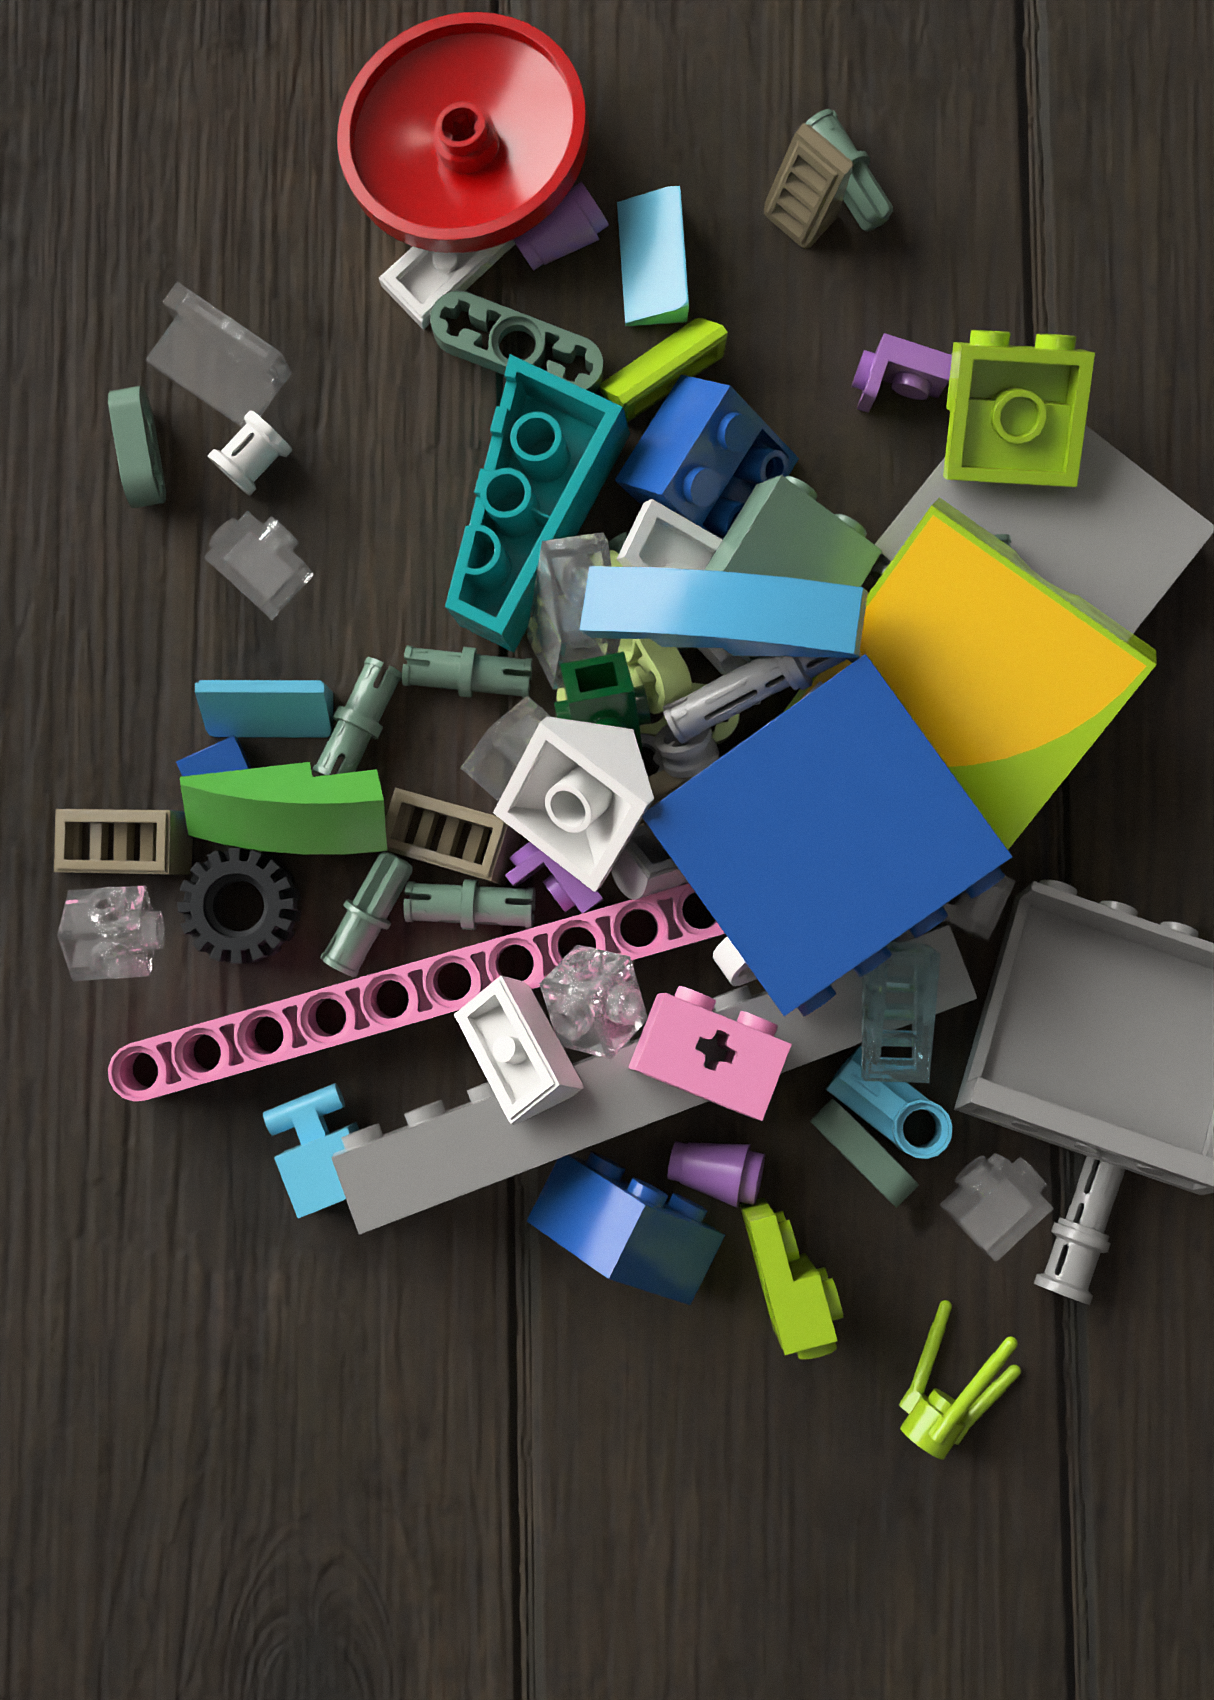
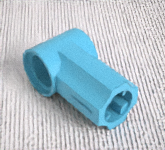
M860 1045L846 1059L825 1088L835 1098L893 1142L898 1149L915 1158L928 1159L938 1156L947 1148L952 1138V1123L948 1113L942 1106L930 1101ZM919 1109L926 1110L934 1118L936 1124L935 1133L926 1144L920 1146L910 1145L903 1133V1123L906 1117L913 1111Z

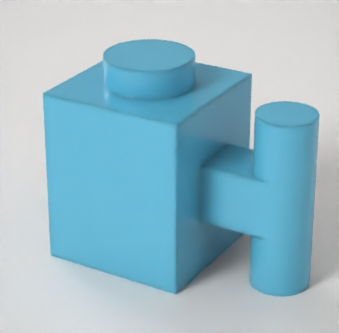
M336 1083L263 1112L266 1127L272 1136L295 1127L301 1142L300 1145L274 1157L297 1218L346 1199L331 1157L335 1152L345 1149L341 1137L356 1132L359 1128L355 1122L329 1133L323 1115L345 1107L344 1098Z

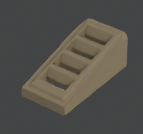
M803 123L795 132L768 193L764 206V215L800 247L804 249L810 248L838 217L853 169V162L812 126Z
M395 787L385 818L388 852L501 886L506 885L508 879L505 875L511 871L513 865L509 858L517 851L522 835L499 817ZM416 807L424 811L412 845L405 843V839ZM442 815L447 817L437 851H432L429 849L439 817ZM464 824H472L462 859L454 857ZM491 830L492 833H491L490 840H489V843H488V846H487V849H486V853H485V856H484L482 865H480L479 863H480V860H481V857H482V853H483V850H484V847H485V844H486V840H487L489 831Z
M56 809L54 872L189 875L191 873L193 836L188 835L185 811ZM83 822L90 823V860H82ZM109 823H114L113 860H108ZM135 823L140 824V861H134Z

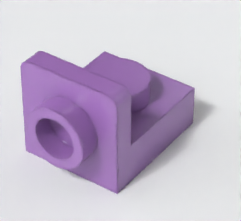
M884 333L875 353L864 350L852 383L853 388L863 390L857 409L869 413L882 380L892 383V389L895 392L908 398L923 400L927 399L928 395L939 398L950 378L952 355Z
M528 842L509 858L515 865V868L505 876L514 887L519 886L544 866H547L552 875L542 882L565 912L576 905L583 914L604 901L598 891H592L531 842Z

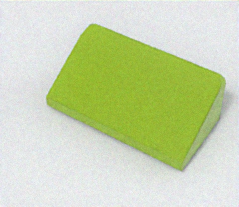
M704 318L694 319L599 385L600 392L605 399L623 407L628 423L667 396L680 375L694 377L721 359L724 355L728 332L721 324Z

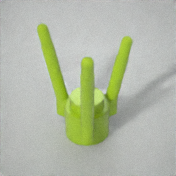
M943 1300L939 1304L911 1386L899 1403V1406L909 1413L900 1427L902 1432L921 1449L941 1460H944L954 1444L959 1445L969 1428L1021 1374V1369L1018 1365H1011L983 1392L1003 1367L1005 1361L1017 1348L1018 1342L1011 1336L1007 1337L996 1352L990 1356L956 1400L937 1388L933 1389L929 1397L924 1394L952 1309V1304L948 1300Z

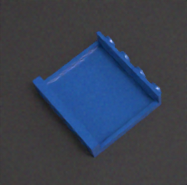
M866 654L652 806L642 816L783 1016L798 1008L804 1017L824 1005L837 994L831 986L834 981L852 969L860 978L877 968L892 956L891 951L886 946L907 930L911 932L914 938H918L937 926L949 916L943 908L944 904L964 890L973 899L990 889L1005 877L999 866L1012 858V855Z

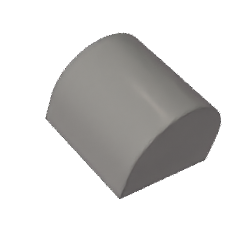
M648 825L636 828L611 870L614 881L620 891L633 900L688 883Z

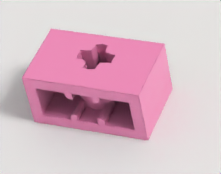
M678 986L675 996L668 993L657 994L628 1068L750 1118L763 1121L792 1045L774 1037L778 1025L740 1011L737 1021L714 1013L712 1010L716 1003L715 999L686 987ZM717 1033L719 1034L717 1045L727 1051L724 1060H711L707 1067H704L705 1054L696 1050V1045L699 1039H712Z

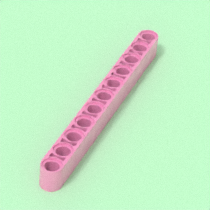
M687 883L640 899L628 900L130 1043L120 1048L111 1058L108 1067L109 1082L113 1090L122 1098L130 1101H145L458 1011L498 977L502 976L498 960L504 949L511 945H521L530 951L534 967L532 973L524 982L531 989L725 933L716 920L706 929L694 928L685 921L682 912L684 900L689 895L696 893L691 885ZM633 910L648 912L653 916L657 925L655 938L644 947L629 945L620 933L622 918ZM576 927L587 929L596 940L594 956L588 962L580 965L568 963L559 951L561 936L567 930ZM453 962L462 964L471 976L469 992L463 998L457 1000L443 995L438 987L437 980L442 968ZM390 980L402 984L409 996L407 1009L398 1017L384 1014L377 1004L379 988ZM328 998L337 1000L346 1012L344 1028L336 1035L325 1033L316 1022L317 1008L322 1001ZM266 1016L278 1021L283 1029L284 1038L282 1044L275 1052L262 1049L255 1039L256 1026ZM204 1034L214 1038L221 1049L219 1063L212 1070L203 1068L194 1057L195 1043ZM140 1053L149 1054L158 1066V1076L151 1087L141 1085L133 1075V1064Z

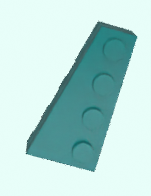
M509 354L504 374L506 383L500 406H496L490 428L492 438L484 469L480 468L474 490L476 499L469 526H465L445 608L459 626L514 653L628 440L630 431L622 406Z

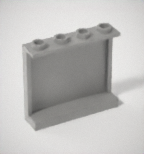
M1085 425L1077 487L947 480L943 477L944 458L875 543L882 552L873 565L870 574L877 582L930 506L940 497L991 534H1009L1011 536V548L1039 576L1060 589L1079 595L1125 629L1134 633L1214 533V525Z
M1041 880L1039 883L1033 881L1015 896L954 1110L1198 1195L1214 1193V943L1198 938V931L1185 924L1176 922L1157 924L1137 917L1138 911L1127 904L1116 901L1096 903L1076 896L1077 890L1066 883L1055 880Z

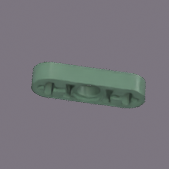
M452 291L444 294L435 302L431 310L430 323L434 338L441 349L453 356L504 375L508 359L500 352V343L508 333L523 331L529 334L536 344L534 352L524 361L540 368L546 355V343L549 342L554 344L552 347L554 359L565 363H572L576 355L585 358V368L591 372L590 375L579 373L575 382H569L592 393H595L602 383L603 357L597 345L588 338L465 291ZM461 311L468 312L471 325L487 333L489 321H495L496 323L491 328L489 334L488 349L481 348L483 345L481 333L463 328L459 332L458 337L451 336L446 318L457 319ZM547 360V372L568 381L565 379V367Z

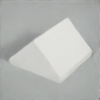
M546 717L539 723L493 812L594 892L603 885L642 820V816L654 800L634 730Z

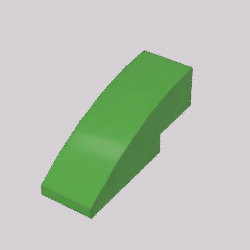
M310 762L180 777L189 836L240 848L303 855L356 854L387 851L384 799L377 769L312 777Z

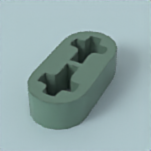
M143 386L109 391V413L121 482L127 501L131 508L134 509L163 504L166 501L165 481L153 412L147 393Z
M833 1098L810 1120L819 1132L896 1208L919 1186L912 1176Z

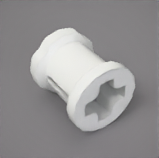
M251 410L244 416L246 425L221 451L213 449L208 455V458L249 496L256 490L254 481L279 455L287 457L292 451L288 443L266 421Z

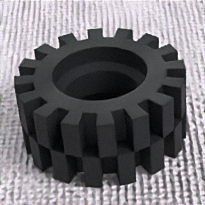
M229 848V851H215L207 855L209 859L204 863L197 862L190 869L194 873L190 881L183 880L180 891L185 892L184 901L177 902L178 913L184 914L185 923L180 924L185 935H191L194 939V942L191 944L199 952H206L210 955L209 958L219 962H230L231 964L255 963L263 961L262 959L267 956H274L282 950L280 946L285 941L290 942L295 934L292 931L295 921L300 922L302 911L297 910V900H301L299 889L295 888L292 883L294 877L289 870L284 869L279 864V861L254 850ZM246 881L260 891L264 901V911L261 919L254 927L238 932L229 929L222 923L217 912V902L221 892L227 886L235 882Z

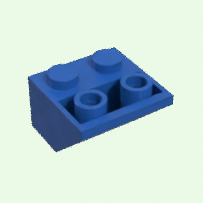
M680 375L615 481L639 504L643 505L644 502L653 499L723 540L756 484L780 475L784 477L789 476L799 458L730 385Z

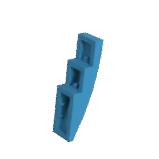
M589 566L579 630L590 638L651 639L661 647L723 648L732 656L859 658L868 592L863 587L726 571L658 567Z

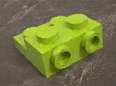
M971 330L970 343L953 342L946 409L950 410L943 477L947 480L1077 487L1095 353L1083 349H1075L1077 336L1058 334H1036L1035 347L1009 345L1010 332Z
M764 1198L757 1199L755 1205L739 1204L772 1327L784 1354L788 1355L797 1352L799 1359H813L834 1352L837 1349L836 1341L838 1340L832 1321L844 1317L833 1279L828 1278L825 1267L816 1269L805 1253L799 1254L790 1221L785 1219L783 1211L774 1213Z

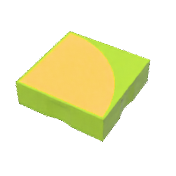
M940 497L930 506L867 595L860 646L862 656L866 654L1007 850L1157 665L1156 650L1079 595L1069 593L1043 579L1023 561L1014 549ZM845 660L813 677L812 686L804 690L800 689L785 711L799 702L820 681L824 684L852 663L849 660Z

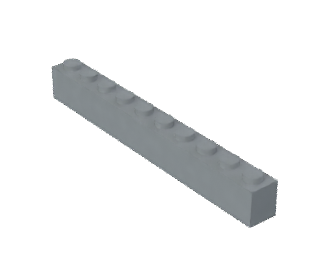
M946 925L932 928L918 938H914L911 932L907 930L894 939L893 943L886 945L892 953L890 958L860 978L853 969L831 984L837 994L824 1005L804 1017L798 1008L783 1016L766 991L751 996L748 985L714 997L713 999L716 1000V1003L714 1005L715 1010L712 1012L737 1021L740 1011L778 1025L774 1037L792 1044L781 1071L783 1073L977 999L951 927ZM623 1031L591 1043L590 1046L594 1055L572 1063L584 1088L573 1097L517 1125L510 1124L489 1082L467 1090L471 1102L446 1111L442 1100L405 1113L404 1115L408 1123L405 1127L383 1134L380 1125L375 1124L343 1136L341 1139L345 1149L335 1152L331 1158L358 1234H362L700 1105L708 1100L629 1069L628 1067L639 1039L630 1041L627 1031ZM717 1033L712 1039H699L695 1049L705 1054L704 1067H707L711 1060H724L727 1051L717 1045L719 1036Z

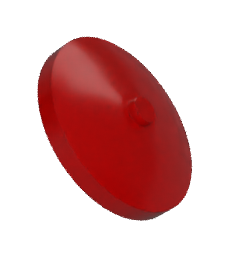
M463 12L448 14L422 22L402 32L380 48L358 73L349 88L339 117L337 132L339 160L344 176L358 204L375 225L388 235L405 244L427 251L441 253L480 251L504 244L528 232L549 216L563 201L575 183L585 160L589 140V115L582 85L573 64L564 51L541 30L524 21L496 13Z

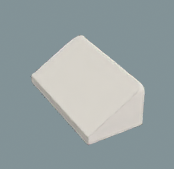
M500 976L454 1014L510 1124L517 1125L573 1097L584 1088L533 991L526 982Z

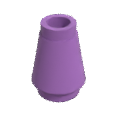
M580 182L571 188L563 201L549 216L528 232L513 239V241L534 271L543 264L546 265L598 241L597 233L605 229L609 224L586 187Z
M675 1141L670 1156L667 1178L678 1181L682 1185L736 1208L739 1207L740 1202L755 1205L763 1174L765 1154L751 1151V1144L691 1142L686 1144Z

